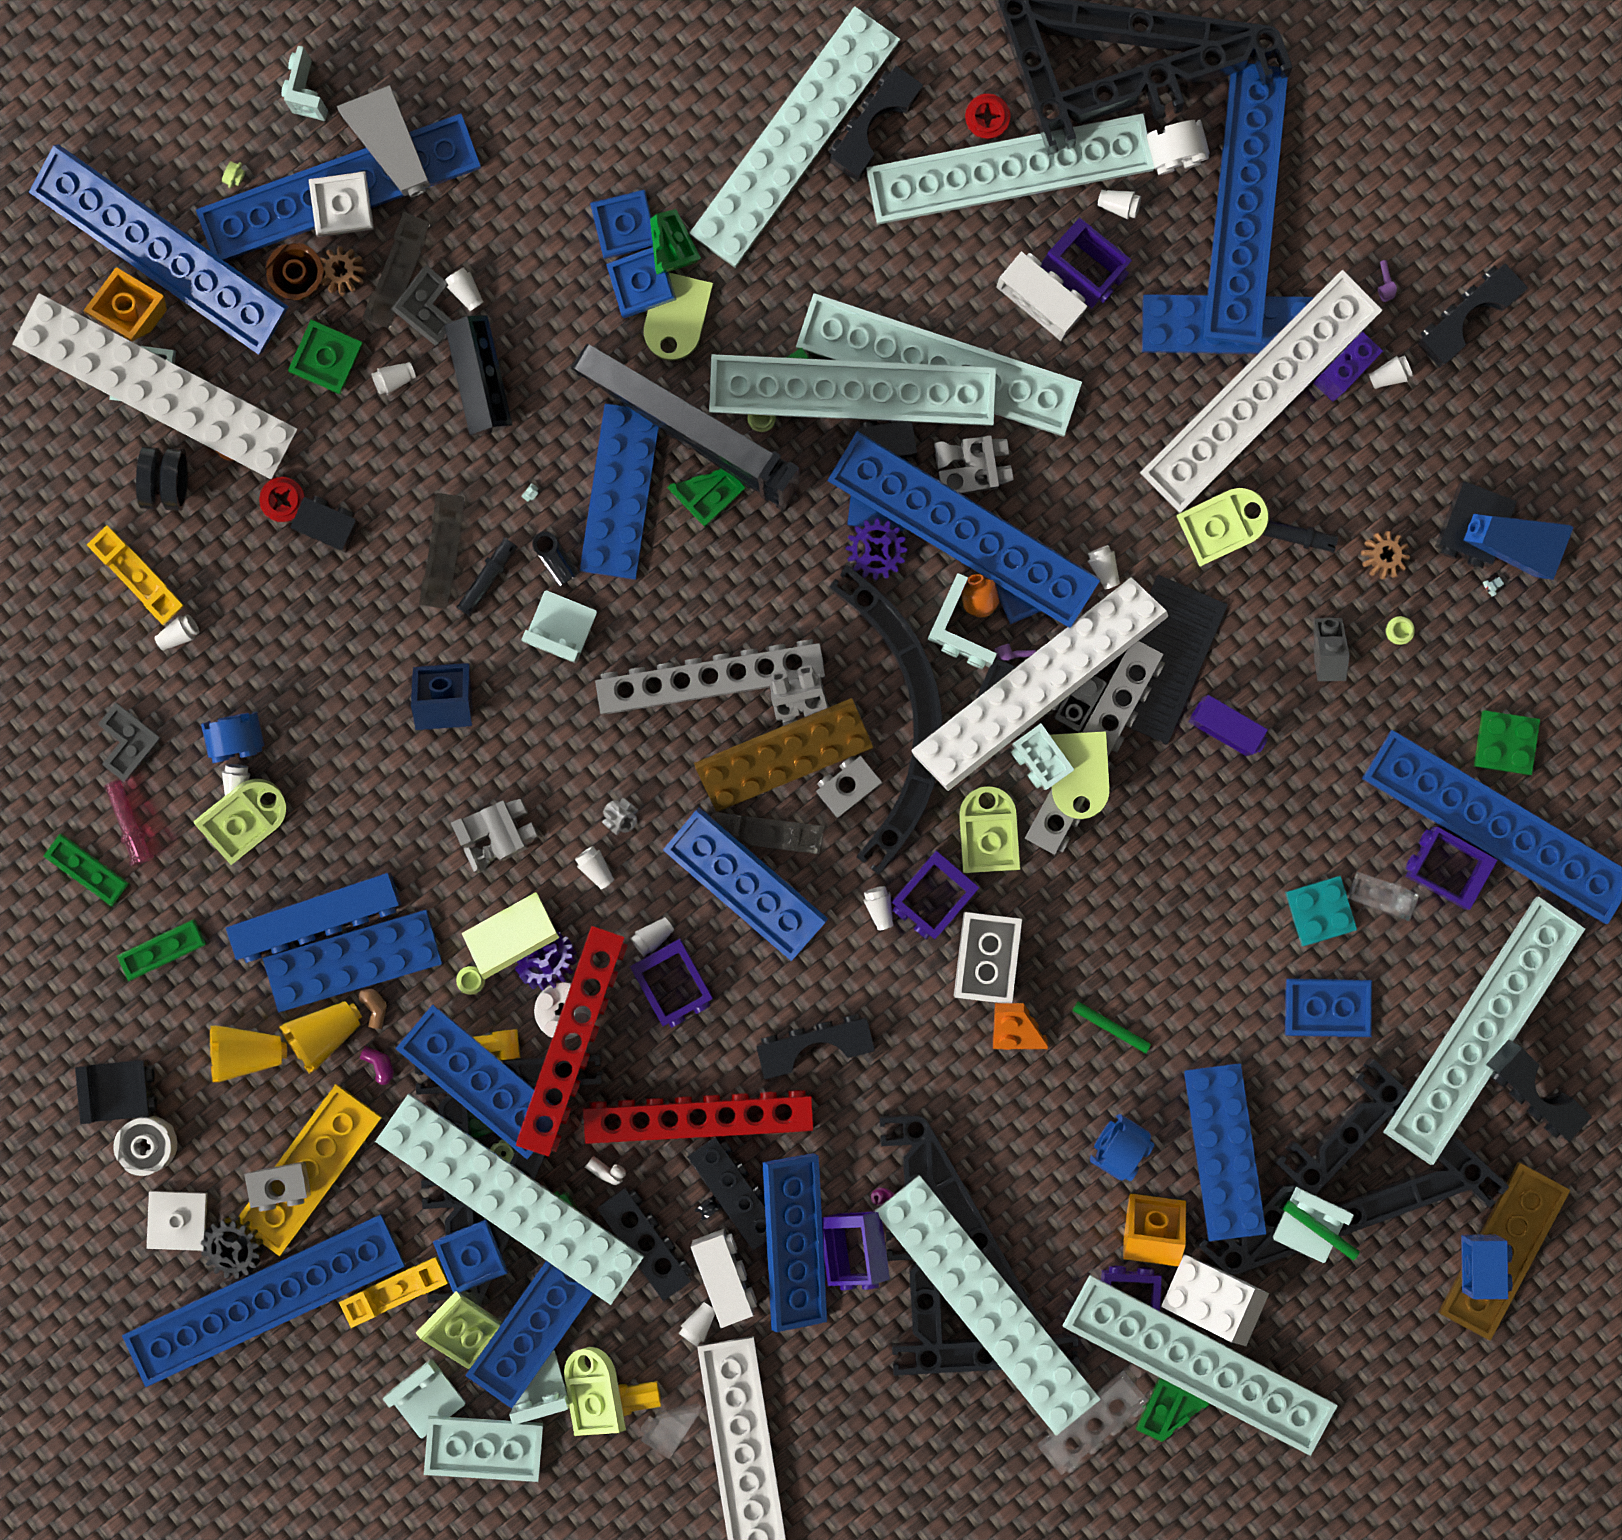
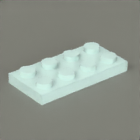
M429 1416L424 1475L538 1482L543 1423L523 1422L512 1425L511 1421Z

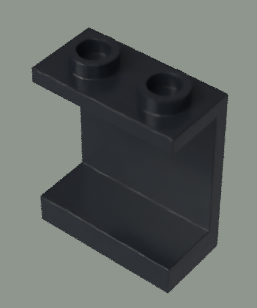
M149 1059L75 1067L80 1125L98 1121L138 1118L142 1116L149 1118L154 1116V1111L157 1110V1096L155 1093L152 1094L151 1082L155 1081V1071L153 1065H149Z

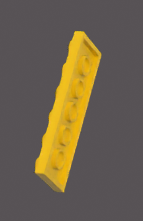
M335 1084L276 1164V1166L305 1161L311 1195L304 1198L305 1203L287 1206L286 1201L276 1203L275 1209L259 1211V1207L250 1208V1203L248 1202L238 1216L240 1217V1224L244 1225L249 1221V1229L251 1231L254 1229L258 1230L255 1238L263 1239L262 1244L281 1256L382 1119V1116L340 1085ZM274 1180L272 1190L274 1193L282 1195L285 1192V1185L280 1180Z

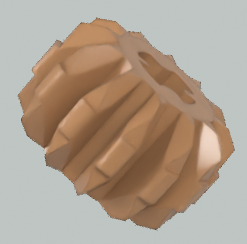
M340 246L337 248V255H334L330 249L327 250V255L330 257L329 260L320 258L323 266H325L321 285L326 286L329 284L328 291L333 294L338 288L339 294L344 296L346 287L354 293L356 288L353 286V283L363 284L364 281L357 275L366 273V269L359 266L363 260L360 256L354 258V250L349 249L344 255V249ZM342 265H344L347 273L344 276L340 274L341 277H338L336 269L338 267L342 269Z
M1386 531L1383 538L1379 533H1375L1373 535L1375 542L1368 539L1364 543L1370 550L1361 551V556L1369 557V560L1362 563L1363 567L1373 566L1369 573L1371 576L1380 570L1379 576L1381 580L1386 579L1388 573L1392 578L1397 577V569L1404 571L1407 568L1401 561L1410 560V555L1402 554V551L1409 548L1408 544L1399 546L1398 543L1402 537L1397 535L1391 540L1392 535L1390 531ZM1382 548L1385 549L1384 552L1389 550L1391 553L1388 562H1386L1387 559L1382 560L1380 558V554L1383 553Z

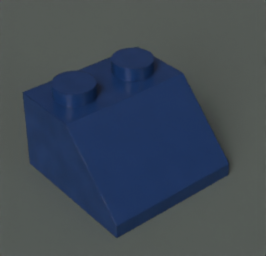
M469 663L413 667L411 708L415 730L472 726L473 703Z

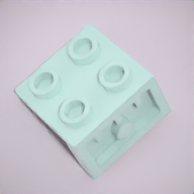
M298 46L296 53L292 52L290 56L289 69L291 74L289 80L284 81L282 97H284V101L292 113L325 121L328 110L323 101L318 97V93L305 89L312 60L305 48Z
M544 591L530 628L525 630L521 640L541 650L577 663L597 612L594 609L552 592Z
M1039 724L1012 743V746L1015 748L1011 751L1012 755L1019 765L1025 763L1031 772L1027 776L1036 788L1042 786L1044 790H1047L1074 771V768L1042 724Z
M1298 1187L1295 1188L1290 1199L1298 1208L1304 1210L1337 1235L1343 1223L1349 1225L1353 1214ZM1286 1211L1273 1235L1274 1240L1322 1263L1326 1262L1333 1247Z
M555 1350L552 1351L509 1414L512 1425L568 1410L570 1403Z
M432 1358L390 1390L383 1398L389 1408L393 1405L396 1406L420 1438L427 1435L429 1416L450 1417L465 1405V1400Z

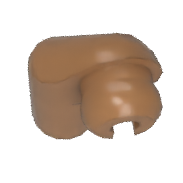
M372 988L361 990L359 1001L364 1003L371 1011L368 1027L382 1029L387 1008L386 1002Z

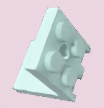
M957 573L927 640L943 646L941 651L957 658L958 654L969 658L967 663L979 669H983L984 666L990 667L997 653L945 630L968 577Z

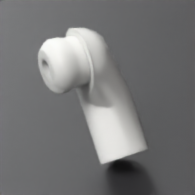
M594 1156L585 1166L586 1169L598 1178L613 1185L620 1184L623 1181L622 1178L626 1175V1171L622 1166L614 1165L611 1169Z

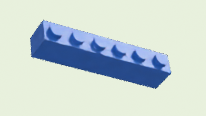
M385 873L226 927V931L236 960L244 958L245 963L262 958L261 952L271 949L272 954L287 950L289 949L288 943L298 940L299 945L316 940L314 934L325 931L326 936L343 931L341 925L352 922L353 927L367 923L369 922L368 916L379 913L380 918L396 913L395 907L402 904L392 874Z

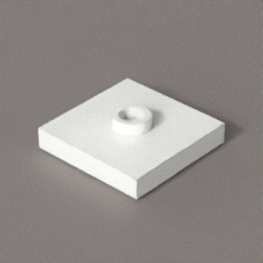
M366 172L309 179L317 237L374 229Z
M149 1191L147 1249L203 1251L205 1246L200 1243L206 1237L204 1232L206 1231L208 1193Z

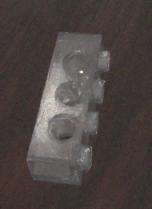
M1124 1370L1096 1393L1101 1399L1057 1436L1052 1431L1038 1443L1039 1449L1061 1475L1066 1471L1071 1473L1077 1469L1082 1463L1080 1459L1087 1453L1090 1455L1094 1454L1102 1447V1440L1109 1434L1114 1436L1119 1433L1125 1426L1124 1421L1131 1415L1134 1418L1146 1409L1145 1403L1149 1400ZM1115 1399L1124 1402L1123 1409L1117 1413L1109 1410V1404ZM1092 1418L1102 1420V1426L1097 1431H1090L1087 1428V1424ZM1078 1437L1081 1440L1078 1448L1071 1450L1065 1447L1068 1438Z

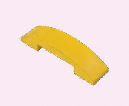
M108 525L87 544L98 558L143 602L144 606L163 626L184 607L181 601L154 571Z
M434 1257L378 1282L340 1301L339 1304L352 1328L415 1297L446 1285L449 1281L438 1257Z

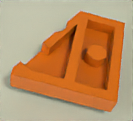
M995 1003L993 1049H1048L1046 1035L1042 1036L1038 1023L1029 1015V1010L1024 1003Z

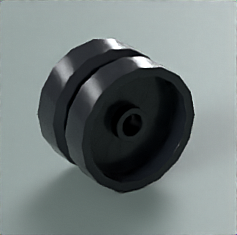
M142 447L136 470V496L139 508L157 509L162 502L165 510L182 511L188 488V460L185 449L168 448L163 455L160 448Z

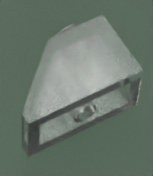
M1357 872L1347 898L1388 915L1410 921L1419 895L1401 886Z
M696 1403L658 1411L654 1418L648 1416L640 1429L644 1433L641 1441L670 1459L701 1412L702 1406Z

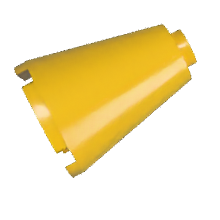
M344 1001L286 1022L279 1026V1028L283 1031L282 1034L297 1058L304 1062L306 1071L311 1074L360 1026L358 1019L362 1018V1015L354 1003L348 1005Z
M217 1025L210 1026V1057L213 1083L282 1064V1059H287V1043L281 1042L280 1036Z

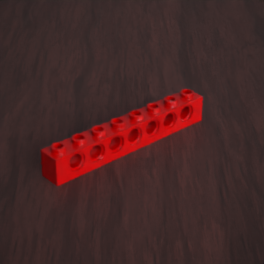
M591 926L518 1135L516 1146L548 1157L551 1151H557L561 1140V1135H558L557 1132L560 1123L566 1125L571 1108L566 1106L569 1097H575L580 1081L576 1080L579 1068L585 1070L590 1053L585 1051L588 1042L594 1043L599 1026L595 1025L598 1014L604 1015L609 999L604 996L607 987L613 988L618 975V971L614 970L617 959L623 960L628 944L623 943L625 937ZM599 951H603L609 956V963L604 968H598L593 963V957ZM593 978L599 982L600 990L597 994L588 995L585 993L583 986L588 979ZM579 1006L588 1007L591 1013L589 1020L584 1023L576 1021L574 1017V1012ZM571 1033H576L581 1038V1044L575 1050H570L565 1046V1038ZM560 1061H568L571 1064V1073L566 1077H560L555 1072V1066ZM557 1088L562 1092V1099L558 1104H549L545 1098L546 1093L549 1089ZM541 1116H548L553 1121L552 1128L547 1132L539 1131L536 1127V1121Z
M805 1090L788 1091V1096H777V1092H761L760 1098H749L748 1093L731 1094L732 1099L720 1100V1095L703 1096V1101H692L691 1096L675 1097V1102L664 1103L663 1098L646 1099V1104L636 1105L635 1100H619L618 1106H607V1101L589 1102L590 1107L583 1109L585 1144L813 1131L811 1095H805ZM780 1104L789 1105L792 1109L791 1116L787 1119L779 1118L775 1113L776 1107ZM753 1105L761 1107L764 1112L763 1117L757 1121L751 1120L747 1115L749 1107ZM730 1107L734 1110L735 1118L731 1122H724L719 1118V1111L722 1108ZM694 1109L704 1110L707 1115L706 1121L701 1124L694 1123L690 1117L691 1112ZM667 1110H672L678 1115V1122L674 1125H667L662 1120V1114ZM638 1112H645L649 1116V1124L645 1127L637 1126L634 1122V1115ZM614 1113L620 1117V1127L612 1129L607 1126L605 1119L608 1114Z

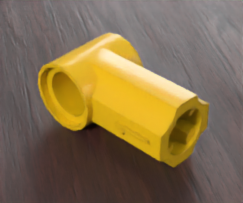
M517 1029L496 1031L490 1035L473 1037L499 1060L521 1058Z
M657 1381L627 1386V1384L618 1385L623 1416L630 1415L633 1411L661 1407Z

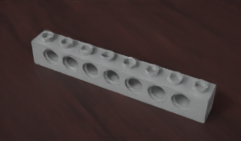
M813 639L798 641L796 642L797 647L786 649L785 644L769 646V652L758 653L757 649L740 651L741 656L730 658L729 653L714 655L713 661L702 662L701 658L685 660L684 666L674 667L673 662L657 665V670L646 672L645 667L629 669V675L618 676V672L601 674V679L595 680L600 714L606 715L770 688L773 673L784 671L787 672L788 680L799 678L798 670L793 671L786 666V659L791 655H797L802 659L801 667L812 665L816 674H820L821 679H825L820 643L814 644ZM762 660L773 662L774 670L771 674L763 675L758 671V664ZM736 664H741L746 668V675L740 680L733 679L730 676V669ZM714 669L717 671L718 679L714 684L703 682L702 674L705 670ZM685 673L690 677V684L685 689H679L674 684V679L678 674ZM651 678H658L662 682V688L658 693L652 694L646 689V684ZM626 682L631 683L634 687L633 695L629 698L620 697L618 693L620 685Z
M1137 641L1127 649L1082 732H1106L1108 757L1111 751L1118 752L1125 739L1120 734L1125 725L1131 728L1138 715V712L1134 711L1138 701L1145 702L1152 689L1147 686L1151 677L1158 678L1165 665L1161 661L1164 654L1140 641ZM1134 666L1142 667L1145 671L1144 679L1141 681L1132 680L1129 676V670ZM1120 691H1127L1132 697L1131 703L1127 706H1120L1115 700L1116 694ZM1106 716L1115 717L1118 720L1117 729L1114 731L1105 730L1102 726V720ZM1051 789L1025 839L1054 855L1057 850L1063 853L1070 840V837L1066 835L1070 826L1077 827L1081 819L1071 818L1062 813L1054 802ZM1078 797L1077 803L1073 805L1077 812L1084 813L1080 811V808L1085 800L1089 802L1086 797ZM1058 815L1063 818L1064 827L1060 831L1049 829L1047 822L1051 816Z

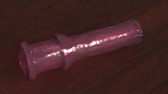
M116 780L104 785L123 834L121 836V843L126 846L131 859L129 862L130 867L154 859L153 853H149L144 840L145 832L138 828L122 786V781Z

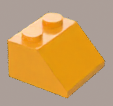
M116 267L83 311L88 316L132 342L151 332L167 311V307L162 294Z
M1130 1193L1124 1232L1123 1259L1179 1267L1186 1243V1201Z

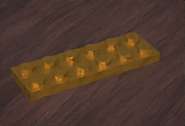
M850 698L695 762L694 765L716 812L872 749L873 745L853 699Z
M1519 1162L1507 1182L1509 1188L1504 1194L1500 1195L1479 1234H1496L1507 1240V1245H1511L1512 1261L1508 1262V1274L1512 1276L1513 1286L1512 1291H1508V1299H1472L1462 1292L1461 1268L1438 1311L1441 1315L1491 1341L1570 1192V1189Z

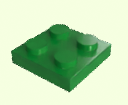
M310 320L288 372L341 395L364 343Z
M1482 711L1474 767L1532 775L1540 719Z

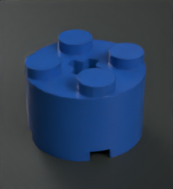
M257 712L218 719V722L213 723L210 721L201 723L208 758H212L213 763L229 760V758L235 757V753H239L240 758L256 755L265 746Z
M1118 1114L1116 1117L1119 1120L1116 1123L1110 1121L1099 1135L1094 1145V1148L1098 1151L1096 1157L1090 1156V1162L1119 1181L1124 1179L1132 1181L1139 1170L1137 1165L1142 1157L1146 1158L1151 1153L1154 1143L1150 1141L1151 1134L1149 1131L1122 1114Z

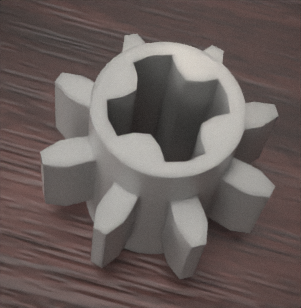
M622 798L620 802L613 800L604 808L603 813L606 819L602 823L616 835L620 831L623 833L629 832L637 823V817L634 814L638 812V809L625 798Z

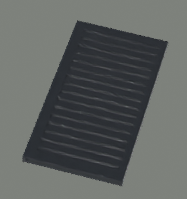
M1158 574L1149 595L1167 611L1168 618L1138 641L1164 654L1161 661L1165 665L1158 678L1151 677L1147 686L1152 689L1144 703L1138 701L1134 711L1138 712V715L1130 729L1167 745L1228 604ZM1134 666L1129 670V676L1134 681H1141L1145 677V671L1140 666ZM1120 691L1116 694L1115 700L1120 706H1127L1131 703L1132 697L1127 691ZM1113 716L1105 717L1109 720L1118 723V720Z

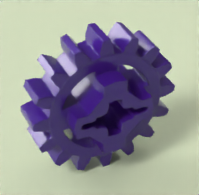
M879 518L875 519L874 525H870L867 520H864L865 528L861 529L855 526L854 528L858 534L856 536H848V539L853 542V545L846 546V550L853 553V555L847 558L848 562L856 561L857 564L853 570L857 571L862 568V576L866 578L869 572L873 573L874 580L878 579L879 573H883L884 577L888 578V570L892 569L898 572L899 570L895 564L897 562H905L900 557V553L907 552V548L900 547V543L906 539L904 536H896L900 530L898 527L892 530L889 529L890 521L888 520L884 526L880 525ZM881 530L886 533L881 537H872L868 532ZM867 539L875 544L883 543L881 549L886 559L878 554L873 556L869 554L872 549ZM859 540L865 544V553L860 558L857 553ZM894 540L895 555L892 559L888 554V545ZM871 561H881L885 566L872 568L867 565Z
M558 931V939L517 961L518 965L515 967V970L518 972L521 980L525 984L528 983L532 989L539 986L543 991L548 984L554 989L556 988V981L560 980L564 983L566 982L564 975L574 972L570 965L577 964V960L574 957L577 952L568 937H563Z

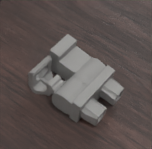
M991 436L963 439L961 446L949 445L945 442L934 444L939 481L962 495L998 489L999 485L1013 481L1011 465L996 467L995 457L1009 455L1007 439H992ZM963 460L965 462L964 468L941 471L952 461Z
M812 665L800 667L798 669L799 678L788 680L787 672L784 671L772 674V684H770L771 700L776 720H782L783 726L797 721V716L802 712L807 717L829 708L821 676L816 674Z
M522 799L508 803L502 800L475 814L451 822L461 846L465 847V854L474 873L484 872L495 858L504 861L519 852L527 850V845L539 837L533 823L521 828L516 823L515 819L528 814ZM488 837L491 840V844L483 847V849L469 847Z

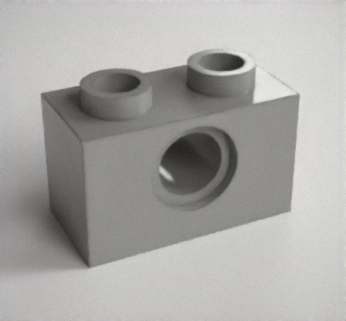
M853 756L849 757L839 765L842 769L841 772L834 777L829 773L817 783L820 788L816 793L836 818L882 783L861 756L857 759ZM843 777H850L854 780L855 789L852 792L844 793L840 790L839 781Z
M305 1161L249 1171L244 1174L250 1208L259 1207V1211L275 1209L276 1203L286 1201L287 1206L305 1203L304 1198L311 1195ZM274 1180H280L284 1183V1194L278 1195L272 1190Z

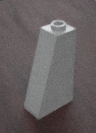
M390 85L337 106L342 118L404 196L410 195V197H415L426 191L425 188L430 186L429 180Z

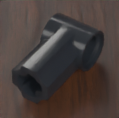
M540 532L534 537L532 547L559 587L579 574L552 533ZM542 537H549L553 540V548L550 552L543 553L538 549V541Z

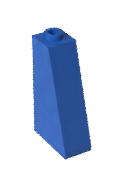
M1473 514L1464 541L1534 577L1554 580L1574 527L1551 522Z

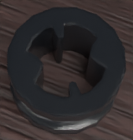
M714 1194L694 1209L695 1212L701 1213L700 1219L702 1221L722 1207L720 1203L715 1201L716 1197Z

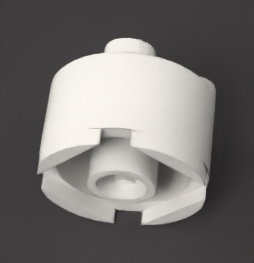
M1195 120L1179 122L1166 126L1163 134L1158 135L1157 130L1146 135L1153 165L1158 175L1175 171L1174 168L1183 164L1185 169L1201 165V161L1209 159L1208 155L1210 153L1201 120L1197 122Z
M557 982L554 989L550 985L540 993L536 1000L534 1009L536 1022L540 1029L549 1037L554 1035L560 1017L557 1009L561 1007L560 1003H565L572 982ZM579 1006L574 1012L576 1021L580 1023L588 1021L591 1015L589 1008L586 1006ZM571 1033L566 1036L565 1040L574 1038L578 1034Z
M142 1116L131 1120L119 1130L114 1140V1155L117 1161L127 1172L138 1176L150 1175L165 1168L173 1160L177 1151V1137L173 1126L156 1116L149 1118ZM147 1140V1143L151 1145V1149L146 1150L145 1147L141 1146V1142Z

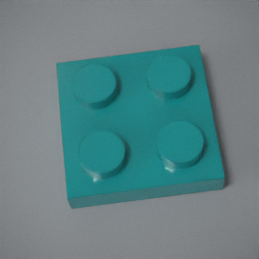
M1341 876L1285 892L1301 946H1307L1357 930Z

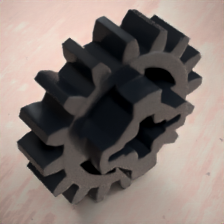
M225 1216L221 1222L216 1220L204 1232L206 1237L200 1244L207 1248L201 1252V1255L209 1257L206 1263L207 1266L212 1264L216 1266L215 1274L222 1270L224 1271V1278H228L233 1273L234 1277L239 1279L243 1273L247 1276L260 1263L258 1258L264 1251L258 1247L263 1243V1239L255 1238L258 1230L254 1229L251 1231L249 1229V1221L242 1225L240 1224V1217L237 1216L231 1222L229 1216Z

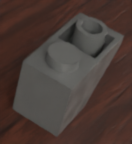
M1314 618V664L1317 680L1346 681L1350 655L1343 619Z
M1096 676L1090 678L1062 701L1054 719L1079 732L1107 682Z

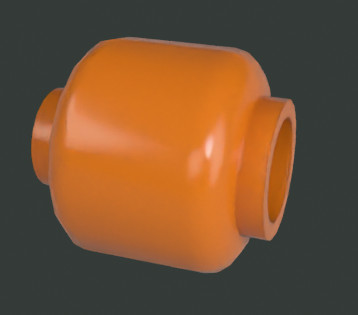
M974 574L968 577L960 595L964 609L967 613L976 617L989 616L999 605L996 583L981 574Z

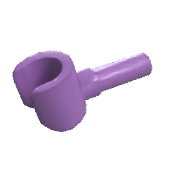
M1383 260L1380 262L1385 285L1378 287V293L1381 300L1386 302L1395 297L1397 287L1391 280L1387 260Z
M1010 644L995 648L997 659L1004 662L1019 657H1030L1036 652V650H1017L1012 652Z

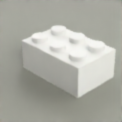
M1021 251L999 277L996 288L1062 341L1083 316L1087 305L1084 304L1085 299L1077 291L1072 289L1070 292L1062 285L1063 280L1052 271L1048 274L1040 267L1042 263L1031 253L1025 255Z
M970 912L963 913L954 989L955 998L1012 1003L1022 919Z
M721 1229L692 1240L691 1249L720 1327L723 1328L752 1317L754 1308L757 1307V1300L752 1287L746 1288L744 1281L747 1280V1273L742 1260L736 1261L734 1254L737 1253V1246L732 1233L727 1235L725 1229Z
M1184 1254L1161 1307L1232 1343L1247 1346L1269 1293L1198 1258Z

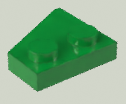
M676 209L656 214L650 219L657 275L695 264L701 259Z
M722 469L713 471L710 474L699 475L677 484L673 483L667 487L705 528L746 490L739 480Z
M1159 1377L1135 1428L1137 1431L1163 1442L1178 1427H1182L1190 1421V1418L1202 1408L1205 1409L1209 1403Z

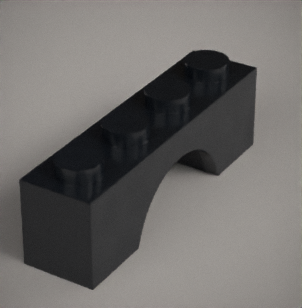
M896 65L891 72L889 70L884 72L878 82L881 87L875 95L870 93L861 106L864 110L859 118L853 116L845 128L848 133L844 139L840 140L838 138L829 151L832 154L830 163L856 182L860 180L866 171V167H869L874 160V152L867 138L871 124L878 117L886 113L899 112L907 114L923 91L922 83Z
M1506 263L1499 269L1495 265L1482 276L1485 280L1484 283L1478 288L1473 284L1461 295L1464 301L1456 307L1454 303L1451 304L1441 314L1444 319L1437 326L1432 322L1420 333L1423 339L1417 344L1439 368L1443 367L1466 346L1462 328L1464 319L1469 311L1478 307H1491L1502 312L1528 289Z
M860 1013L843 1017L844 1022L833 1025L832 1020L815 1024L816 1030L805 1032L803 1027L788 1031L789 1037L778 1039L776 1034L761 1038V1044H757L756 1048L764 1080L792 1073L797 1055L802 1049L813 1043L823 1042L832 1044L839 1048L847 1058L874 1052L875 1049L867 1018H861Z
M1508 1039L1486 1064L1494 1072L1491 1077L1503 1088L1507 1085L1511 1089L1508 1094L1520 1105L1525 1103L1529 1107L1526 1112L1536 1121L1540 1122L1543 1120L1546 1123L1544 1129L1555 1139L1561 1136L1570 1142L1592 1118L1576 1100L1562 1091L1547 1097L1539 1096L1535 1086V1079L1540 1065L1522 1047Z

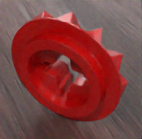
M981 94L975 97L966 109L965 120L967 127L976 137L987 140L999 137L1007 129L1010 122L1008 105L1002 98L994 94ZM986 106H989L990 114L996 117V119H991L989 128H986L985 120L979 117V115H984Z
M277 477L271 479L263 486L260 492V507L263 513L274 521H292L304 498V491L296 481L290 478ZM289 492L287 500L292 505L291 508L283 504L277 507L278 499H276L273 493L285 495V493Z

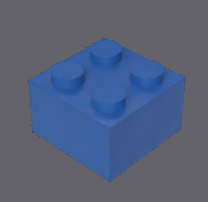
M1496 1234L1461 1235L1462 1292L1472 1299H1508V1291H1512L1513 1286L1512 1276L1508 1274V1262L1512 1261L1511 1245H1507V1240Z

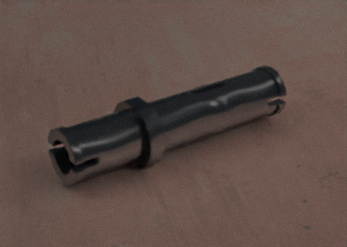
M1269 520L1268 526L1263 533V536L1303 545L1305 549L1313 547L1331 553L1335 552V546H1337L1338 535L1314 531V527L1310 526L1306 529Z
M503 537V540L492 556L486 558V565L456 608L471 617L499 574L505 572V565L519 547Z

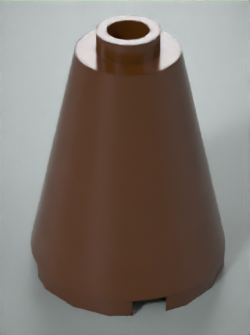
M302 243L281 245L272 252L267 261L266 275L268 284L276 294L288 300H302L318 290L323 280L324 268L319 255L312 248Z

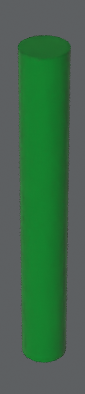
M1079 1001L1074 1005L1073 1012L1145 1054L1149 1050L1151 1043Z
M1288 1201L1284 1206V1211L1353 1261L1358 1257L1359 1250L1304 1210L1298 1208L1293 1202Z

